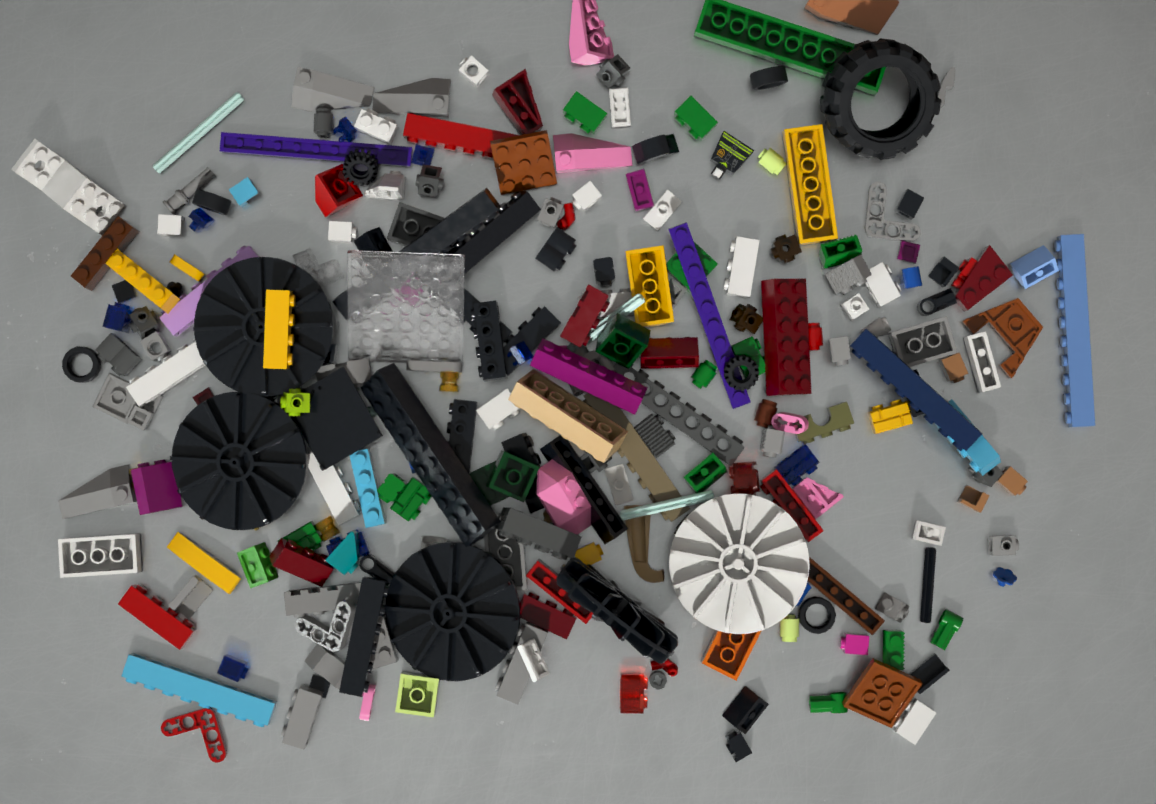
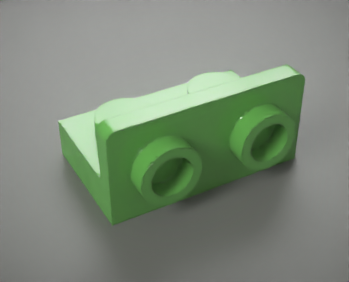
M265 542L237 552L250 589L278 578L276 567L272 566L269 557L270 552Z

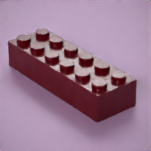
M806 279L761 281L766 394L767 396L812 394Z

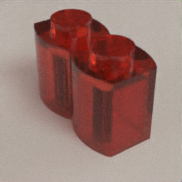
M620 673V713L644 714V709H647V697H644V690L648 689V678H644L643 673Z

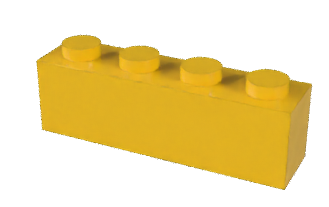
M119 249L105 263L167 314L180 300Z
M266 290L263 368L289 369L290 365H293V354H290V346L294 344V334H291V326H294L295 315L292 314V306L295 307V295H292V291Z

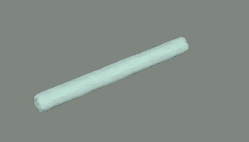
M236 92L154 163L153 168L158 173L164 171L244 101L240 93Z

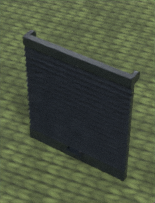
M344 367L301 391L310 393V413H300V416L292 417L301 429V433L322 471L383 436Z

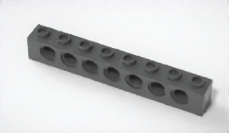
M615 363L616 373L624 376L625 373L631 372L635 377V382L646 383L650 386V392L644 395L641 402L643 405L708 451L714 453L728 465L732 466L745 448L742 445V440L735 435L732 438L726 434L727 430L721 425L714 426L710 423L711 418L703 413L700 416L694 412L696 408L688 402L686 404L680 402L679 399L681 397L674 392L667 393L663 390L665 386L657 380L654 383L648 379L649 375L641 369L639 371L633 369L632 366L634 364L628 369ZM658 394L665 396L666 402L664 405L656 404L655 397ZM678 405L681 408L679 416L671 414L672 406ZM690 416L697 419V425L693 428L689 427L686 423L687 418ZM706 427L711 428L713 431V435L709 439L704 438L702 435V431ZM722 438L728 441V447L724 450L718 447V441Z

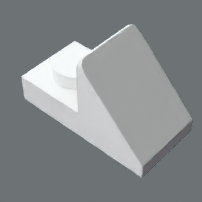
M916 520L912 539L942 546L946 527Z

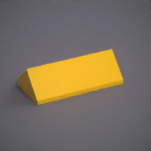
M664 245L625 251L631 295L634 297L640 293L645 299V303L634 310L635 322L643 327L659 326L674 322Z

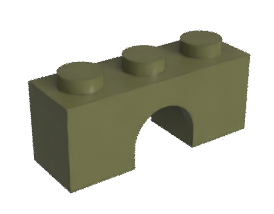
M843 402L827 408L829 420L823 426L815 424L811 414L805 415L804 417L808 420L809 426L805 432L795 434L797 441H803V444L815 441L814 437L821 435L822 438L833 435L832 431L839 429L842 432L851 429L850 425L854 424V420L848 403ZM799 421L793 423V425H797L799 428L802 427Z

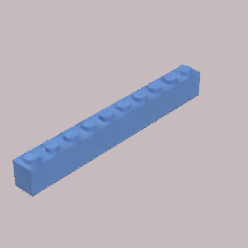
M1084 234L1060 235L1054 242V248L1058 252V259H1056L1059 270L1057 289L1060 290L1058 308L1061 309L1062 315L1059 317V326L1063 332V336H1060V345L1064 349L1061 363L1062 366H1065V374L1062 376L1063 385H1066V393L1063 396L1064 404H1067L1065 423L1068 424V427L1095 426Z

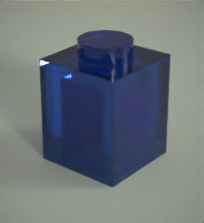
M226 654L223 657L217 674L239 682L241 679H245L249 669L246 668L248 663Z

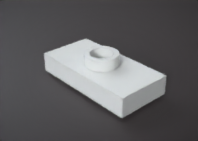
M628 87L610 88L612 128L631 126Z
M667 190L643 220L658 232L682 201Z
M620 464L606 468L605 472L615 505L633 501L634 498L624 465Z
M534 638L517 646L533 682L550 674Z

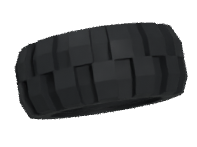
M880 38L878 41L871 42L866 40L855 44L852 51L848 53L844 51L834 61L836 66L831 73L827 72L822 84L825 87L824 95L820 97L821 112L824 113L826 118L825 124L831 135L840 144L856 155L868 159L877 157L883 160L895 158L896 154L900 152L906 154L918 146L917 141L922 136L927 138L935 126L931 123L934 115H939L941 99L938 98V91H940L941 87L937 74L933 73L931 69V63L921 53L906 44ZM882 67L899 68L905 75L910 90L909 103L904 114L896 123L882 130L869 131L859 128L851 111V100L855 87L866 74Z

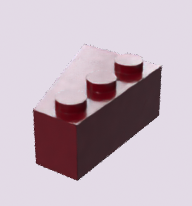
M526 69L495 88L492 94L520 135L539 132L543 127Z
M990 245L984 248L977 260V264L962 286L954 293L957 304L964 312L968 311L1013 276Z
M588 284L585 293L578 302L560 337L579 348L582 345L586 346L591 338L588 335L592 328L596 329L601 320L598 318L601 311L605 313L610 304L607 301L609 295Z

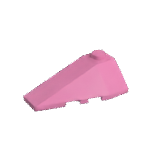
M596 0L572 1L569 49L571 62L581 65L603 63L606 59L610 60L614 57L611 39L606 37L603 29L605 26L604 21H600L597 14L598 5Z
M573 133L553 135L557 173L633 166L630 146Z

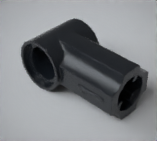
M949 288L922 299L917 304L918 313L922 316H929L956 304L954 292ZM924 302L930 303V312L923 310Z
M372 554L364 555L361 558L359 566L363 572L368 573L375 579L387 581L386 586L390 584L394 575L391 569L377 560ZM370 558L373 560L374 566L366 568L363 561Z

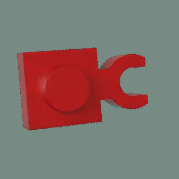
M972 257L968 260L964 259L959 266L960 272L951 286L959 289L978 261Z

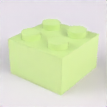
M402 672L400 674L395 712L434 717L440 680L424 674Z

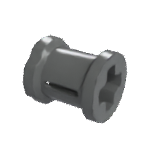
M657 670L651 673L649 681L653 688L659 690L665 687L667 678L662 671ZM656 675H658L660 678L663 677V679L661 680V684L659 685L657 684V682L653 683Z

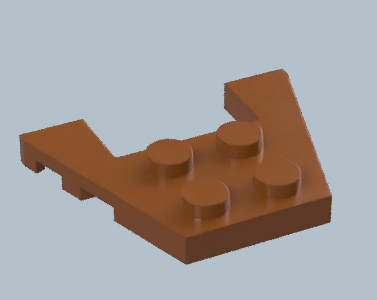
M1019 298L962 321L972 335L989 322L1013 350L1014 353L999 365L1009 378L1014 377L1018 367L1023 362L1024 357L1043 328Z

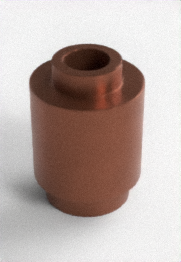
M762 399L754 421H757L758 426L768 428V425L772 426V417L777 413L778 409L776 408V402Z

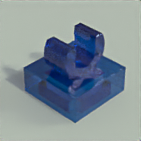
M345 116L339 120L338 126L333 129V135L340 132L343 134V136L339 137L338 141L340 143L345 140L351 142L355 139L357 130Z
M416 144L411 163L423 166V164L431 166L435 149Z
M201 208L193 210L188 216L193 220L189 227L194 232L197 229H204L210 226L214 221Z
M524 341L510 348L511 352L507 354L508 357L512 355L515 357L516 362L513 363L514 366L521 365L534 357Z

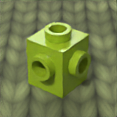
M289 389V392H284V397L281 396L280 406L286 413H289V416H300V413H310V393L301 392V389Z

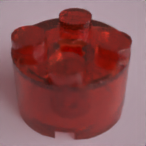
M757 461L733 463V467H729L730 479L734 480V486H731V494H751L756 496V492H760L758 470L754 469V466H757Z

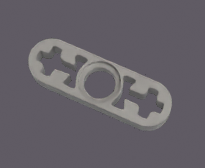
M407 360L406 370L462 373V363Z

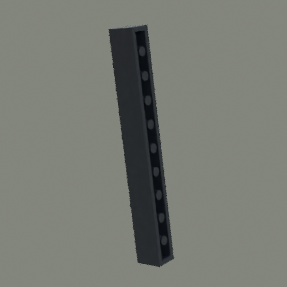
M485 188L338 295L332 302L346 320L350 317L356 318L362 313L361 309L367 306L369 308L377 302V297L380 295L385 297L392 291V286L403 284L407 280L406 276L410 273L415 275L422 270L421 265L426 262L429 265L438 258L436 255L442 251L444 254L453 247L451 245L456 240L461 242L468 236V231L471 229L476 231L483 225L482 221L486 218L491 220L498 215L497 210L501 207L488 188Z

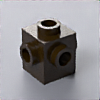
M786 234L775 238L776 242L772 244L773 248H771L774 259H778L779 262L784 260V263L795 260L794 256L802 253L795 234L786 237ZM783 246L787 247V252L783 250Z
M739 304L733 310L729 320L735 323L734 327L739 331H747L755 335L763 322V317L756 313L757 309L752 305L747 304L745 306Z

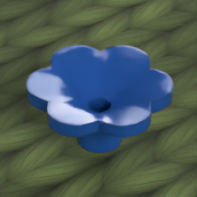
M998 567L993 572V576L997 578L998 584L1002 587L1006 584L1013 585L1017 580V577L1010 569Z

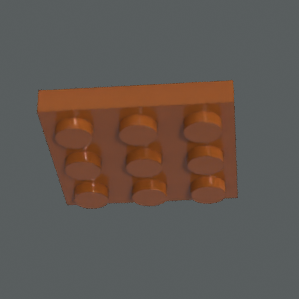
M547 130L490 141L501 195L557 184Z
M872 658L842 704L847 709L892 728L921 687L922 681Z

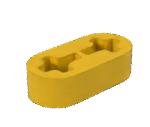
M175 254L169 261L199 282L204 276L203 272Z

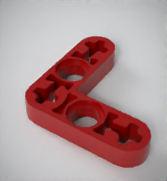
M203 708L175 716L162 723L161 731L168 737L201 728L210 760L218 763L226 758L227 749L216 712L212 708ZM205 711L212 715L209 718L210 724L215 723V726H210L205 729V726L208 725L207 719L202 718L205 715ZM185 717H191L194 720L192 727L184 725ZM176 719H179L180 727H175L172 729V732L166 730L165 727L168 726V722L174 725L178 723ZM209 730L217 732L216 740H210L207 737ZM220 741V744L217 745L218 751L223 752L220 758L213 755L216 749L215 746L210 747V744Z

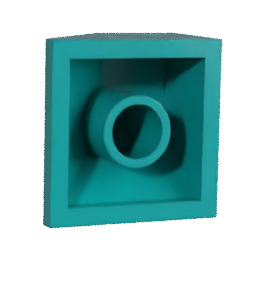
M356 530L351 531L325 560L344 575L348 572L352 574L359 566L356 564L359 561V541Z

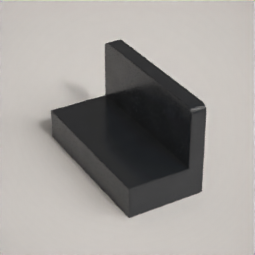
M380 227L367 231L354 240L370 272L394 255Z
M934 653L910 672L909 675L922 681V685L917 693L921 694L950 670Z
M745 686L722 716L735 728L746 734L769 704Z

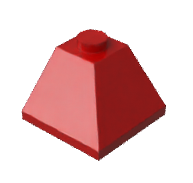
M343 164L315 176V202L325 217L339 212L363 196L358 186L353 185L354 181L350 183L348 178L345 179L342 171Z

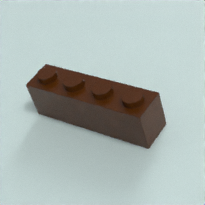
M118 216L72 273L71 277L84 288L92 291L110 269L105 264L117 249L123 253L139 231Z

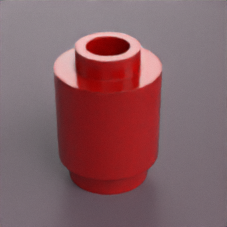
M808 323L809 351L820 350V346H823L822 327H820V323Z

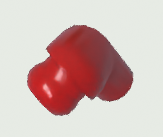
M573 203L563 204L565 214L558 220V228L566 230L575 221Z
M667 659L662 664L650 661L652 671L663 669L671 677L676 676L678 673L677 665L670 659Z

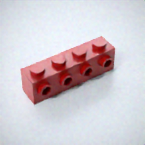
M774 469L760 480L762 491L766 495L770 494L774 499L771 502L784 509L793 518L802 531L806 542H810L824 531L777 469Z

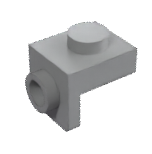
M884 593L876 610L901 623L907 617L910 606Z

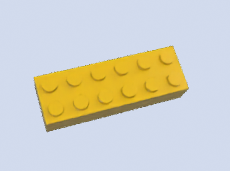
M823 125L784 129L782 135L797 241L799 245L836 241L838 234Z

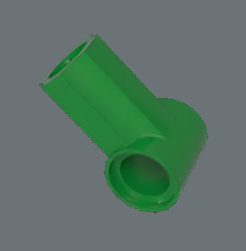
M945 609L930 643L946 650L954 633L961 627L964 618Z
M833 692L830 695L809 696L810 713H847L848 709L843 707L842 704L847 693Z

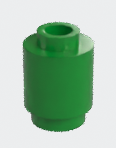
M705 360L703 363L701 362L691 376L693 379L692 383L700 389L702 387L707 388L717 374L718 368L708 360Z

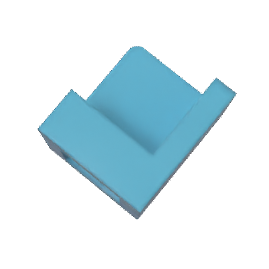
M248 177L229 189L241 207L247 205V201L258 194L257 189Z

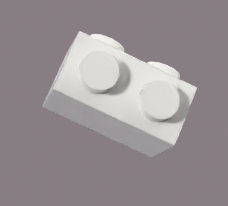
M368 108L367 111L361 109L354 128L391 145L398 130L397 124H394L395 120L387 116L384 119L378 117L377 112Z

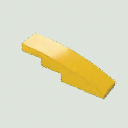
M180 532L176 533L167 546L168 549L228 594H231L241 580L238 575L217 558L211 556Z

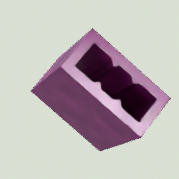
M165 459L154 461V465H149V462L137 464L138 468L131 470L140 515L183 507L181 496L177 492L178 488L172 470V462L166 463Z

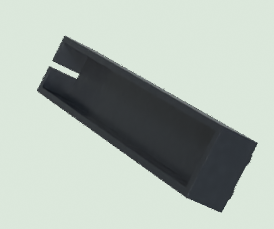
M395 363L377 370L370 380L360 388L364 396L464 545L468 547L483 539L501 521Z

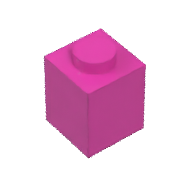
M844 633V637L840 639V648L846 654L868 655L869 635Z

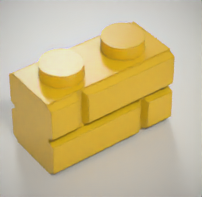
M899 399L891 401V406L883 408V404L871 407L872 411L868 412L873 433L878 434L913 424L907 401L902 402Z

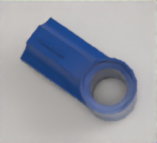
M919 266L902 269L903 275L899 280L900 284L905 286V289L922 286Z

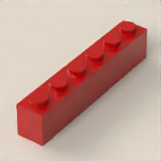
M407 113L403 137L410 143L418 144V141L426 142V146L437 147V145H442L444 149L455 151L456 148L462 149L463 153L474 155V152L482 153V157L493 159L490 141L518 136L516 134Z

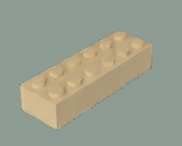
M534 369L517 381L508 399L516 407L523 409L531 417L538 419L546 427L555 430L564 439L570 440L579 449L585 450L596 460L603 463L619 450L628 433L627 430Z

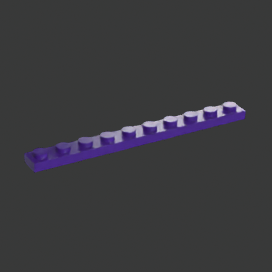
M221 132L220 152L344 162L346 155H349L350 151L354 153L355 149H358L359 152H361V149H365V153L369 150L371 152L370 156L373 154L376 156L375 159H378L379 165L411 167L413 149L412 147L227 132Z
M685 222L668 228L731 406L734 409L751 403L746 389L744 391L735 390L729 386L724 378L725 364L731 357L735 356L688 224ZM737 366L734 370V376L739 380H743Z

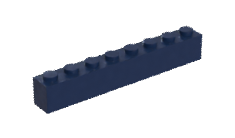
M865 329L850 345L853 348L851 352L859 359L863 357L867 361L866 366L873 372L877 370L881 373L882 376L880 378L887 385L892 383L896 387L894 391L900 397L904 398L906 396L911 401L909 405L916 411L920 409L925 414L923 417L931 425L933 423L937 424L940 427L938 431L944 437L950 436L954 440L952 444L957 449L967 451L983 434L868 329Z

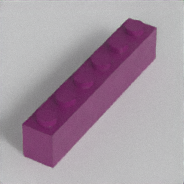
M543 338L530 366L634 415L648 388L639 382H635L622 374L607 369Z

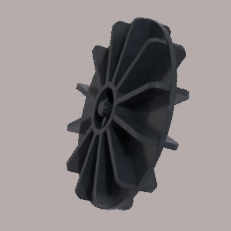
M254 257L233 263L219 272L209 282L197 304L193 331L197 349L203 363L219 381L240 393H252L267 397L284 394V392H289V389H296L316 374L329 353L334 325L328 299L318 282L299 266L282 259ZM266 290L292 291V295H295V307L292 306L295 323L294 326H291V334H294V344L290 346V354H293V365H290L289 369L263 368Z
M227 392L215 395L197 405L180 423L174 439L172 455L170 456L178 494H181L188 506L200 516L199 518L216 526L231 530H250L263 527L285 514L301 493L308 466L306 446L301 429L298 428L291 416L278 403L266 397L240 392Z
M444 542L425 547L411 555L394 573L385 604L386 623L392 639L390 641L394 643L396 649L414 670H418L432 678L444 681H465L479 677L492 670L506 657L517 637L521 614L519 597L514 585L515 582L492 554L475 546L469 545L466 547L464 543Z
M576 557L571 558L566 565L563 564L560 567L561 571L556 578L557 585L568 592V597L572 601L592 612V619L605 622L610 626L619 640L624 641L626 639L644 657H651L660 664L664 663L669 656L674 654V650L678 646L677 635L665 627V623L660 618L640 607L642 602L631 599L624 594L615 581L609 582L592 565H586Z

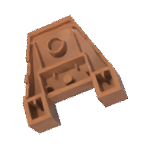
M809 0L804 9L821 20L832 21L839 25L850 26L854 29L878 35L898 6L899 1Z

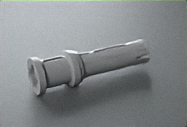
M207 167L183 189L176 190L171 198L167 201L164 200L163 204L174 215L175 211L183 204H187L188 199L196 193V190L202 188L215 177V174Z

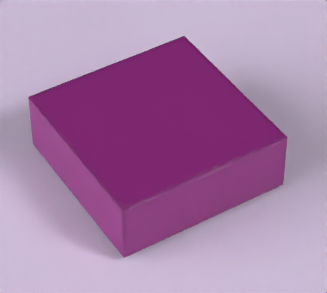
M902 240L897 260L916 264L920 245Z

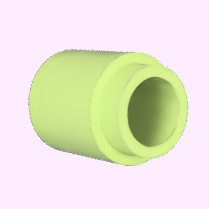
M769 148V150L764 149L758 156L760 159L758 163L772 174L778 175L787 164L783 161L784 158L772 148Z
M788 614L780 621V637H782L783 642H797V637H799V618H796V614Z

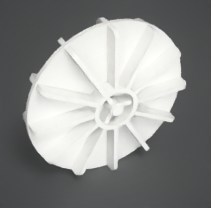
M751 494L722 495L698 506L685 518L678 528L671 545L669 557L672 585L685 609L704 625L717 631L731 634L755 633L765 630L784 619L802 597L807 585L810 567L805 538L793 518L777 504Z

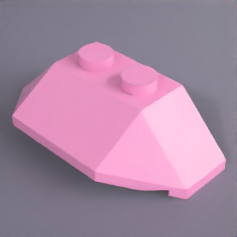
M553 459L541 466L537 472L538 498L555 526L578 535L591 526V505L572 472Z

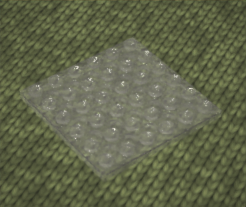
M348 250V360L368 358L369 361L407 363V360L457 362L463 365L465 255Z

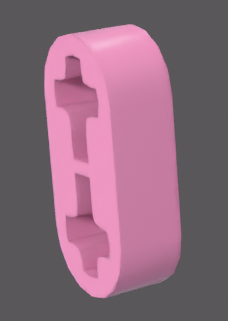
M785 412L775 414L771 420V424L776 430L794 434L805 432L809 426V422L804 416ZM781 418L782 421H786L787 423L781 425V423L778 422V419ZM799 421L802 427L799 428L797 425H793V423Z
M370 684L368 693L363 695L360 720L369 721L376 685Z

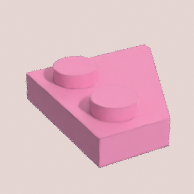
M808 477L792 488L815 519L844 497L842 494L836 493Z

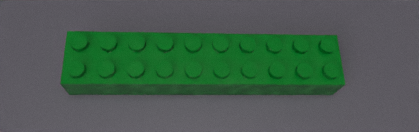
M705 0L694 33L696 37L825 79L827 72L831 73L836 66L834 61L844 51L847 53L852 51L855 45L854 43L723 0ZM886 67L875 69L866 74L859 81L855 89L876 95Z

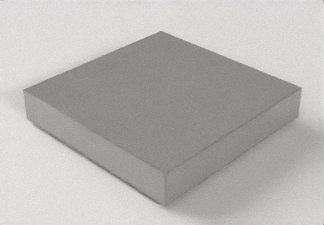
M108 373L92 407L128 424L127 420L137 403L126 388L130 383L112 373Z

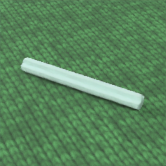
M640 293L636 294L602 319L596 329L592 328L588 335L591 338L588 344L601 334L617 313L626 317L645 303L643 295ZM572 343L567 345V349L571 352L579 348Z
M712 490L621 510V520L624 521L704 503L713 499L714 493Z

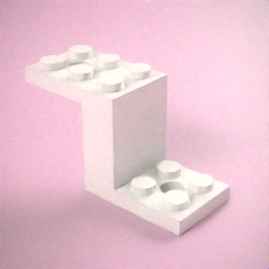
M37 139L32 141L12 167L15 173L43 191L61 208L100 235L104 234L125 206L121 201L99 187L76 167ZM38 161H42L41 166L39 168H35V164ZM102 206L101 212L96 214L97 208Z

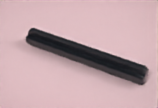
M926 547L920 615L922 623H931L936 548Z

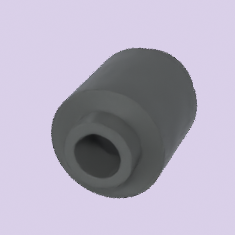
M316 109L314 114V133L318 137H329V134L333 133V114H331V109Z

